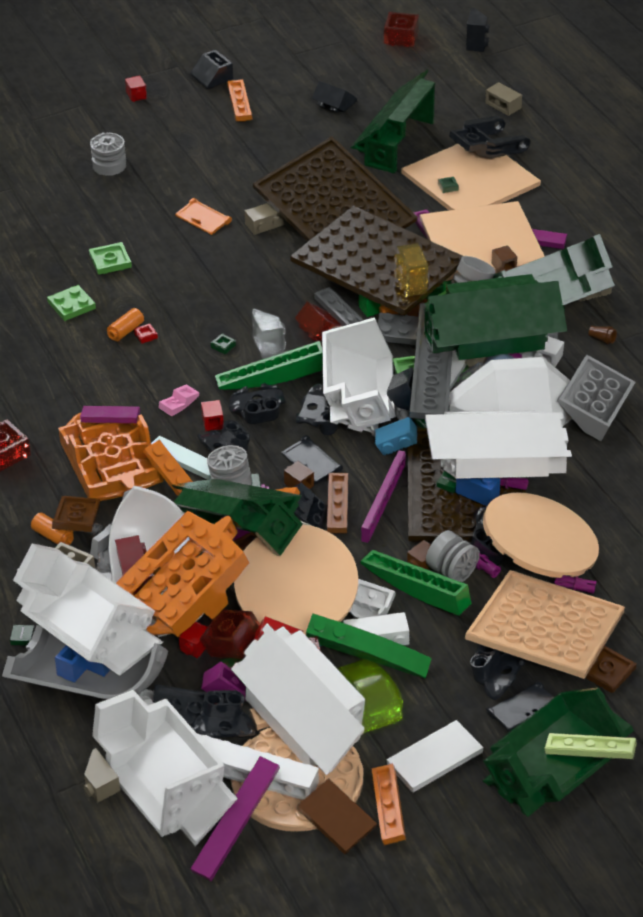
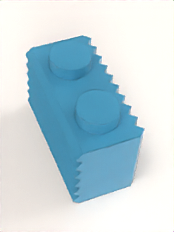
M409 417L375 429V444L385 456L386 454L393 453V451L396 452V450L417 443V426Z

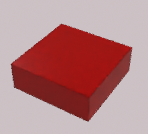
M151 324L134 329V334L141 344L158 338V334Z

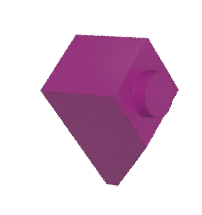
M223 662L204 672L202 683L204 691L235 690L241 692L245 697V701H247L246 685Z

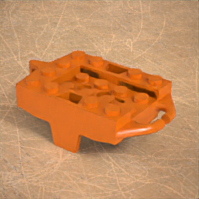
M78 413L65 426L58 428L60 443L88 498L101 499L103 501L123 497L124 492L132 489L133 486L146 489L164 482V478L143 453L144 449L151 445L148 425L142 415H138L137 423H84L80 420L81 413Z
M187 511L116 582L117 585L133 595V592L152 573L154 574L133 595L155 611L152 618L156 622L151 626H147L146 630L153 635L174 634L178 637L203 613L214 619L227 606L226 589L249 564L245 553L232 541L238 531L230 516H225L217 523L212 524ZM188 537L190 540L175 554L174 551Z

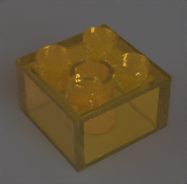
M419 244L398 246L397 254H395L397 268L394 269V275L399 280L400 289L404 291L406 297L426 294L428 263Z

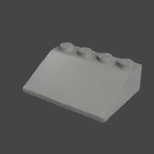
M586 355L558 402L585 433L602 441L634 386L635 381Z

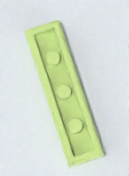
M549 733L545 752L546 754L633 759L636 738Z

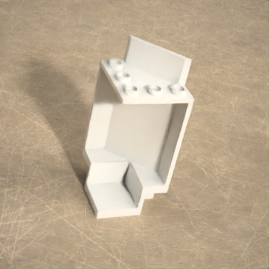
M371 318L322 332L323 393L330 405L331 423L338 424L340 422L348 425L350 429L359 432L365 430L371 432L372 436H375V429H378V424L390 421V418L396 417L393 401L391 402L389 397H387V389L394 375L393 355L376 319Z
M533 410L444 412V414L425 415L432 459H441V467H444V470L455 478L548 477L549 473H566L567 457H572L571 450H567L568 436L566 428H563V413H539Z
M31 544L13 581L23 587L17 599V602L23 605L20 610L22 613L88 661L102 663L119 676L153 650L154 643H163V641L146 630L155 613L152 608L89 564L74 561L56 548Z
M267 623L262 629L264 634L258 641L253 640L244 652L246 657L243 661L235 663L231 670L246 685V700L302 763L319 766L328 775L364 733L365 728L362 726L365 698L301 630L291 635L284 626L274 631Z
M134 690L96 704L93 737L106 751V761L119 776L120 787L161 837L181 829L196 846L237 800L236 796L223 783L225 765L167 699L156 703L150 698L143 701Z

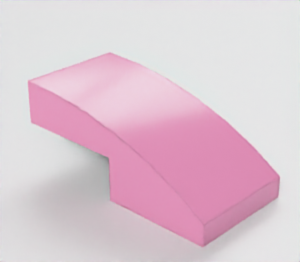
M186 384L174 389L173 396L160 401L158 408L173 416L189 406L199 396V392Z

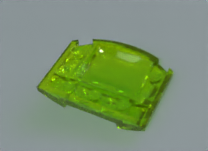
M363 659L336 668L365 698L362 726L365 728L364 733L403 719V713H401L403 700L399 688L392 677L380 665Z

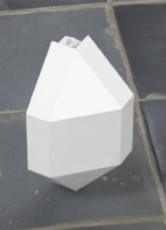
M543 357L490 360L450 391L448 412L535 410L539 413H563L564 426L572 417L560 405L558 400L570 380Z

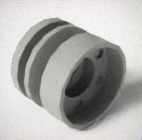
M103 133L93 137L90 147L94 171L101 175H115L124 171L126 168V154L123 137L115 133Z
M463 256L457 267L458 272L454 274V279H452L450 284L493 279L495 269L483 260L471 256Z
M235 445L223 446L209 454L207 464L211 479H221L247 485L252 484L247 452L242 447Z
M447 530L442 532L432 542L426 555V564L443 576L463 582L474 571L480 552L477 547L467 541H463L454 532Z

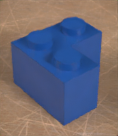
M456 478V493L488 506L493 499L500 495L501 479Z
M68 645L55 656L57 675L74 683L86 670L103 677L111 670L102 663L88 661Z

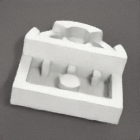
M358 579L357 596L350 613L356 619L387 615L396 593L393 590Z

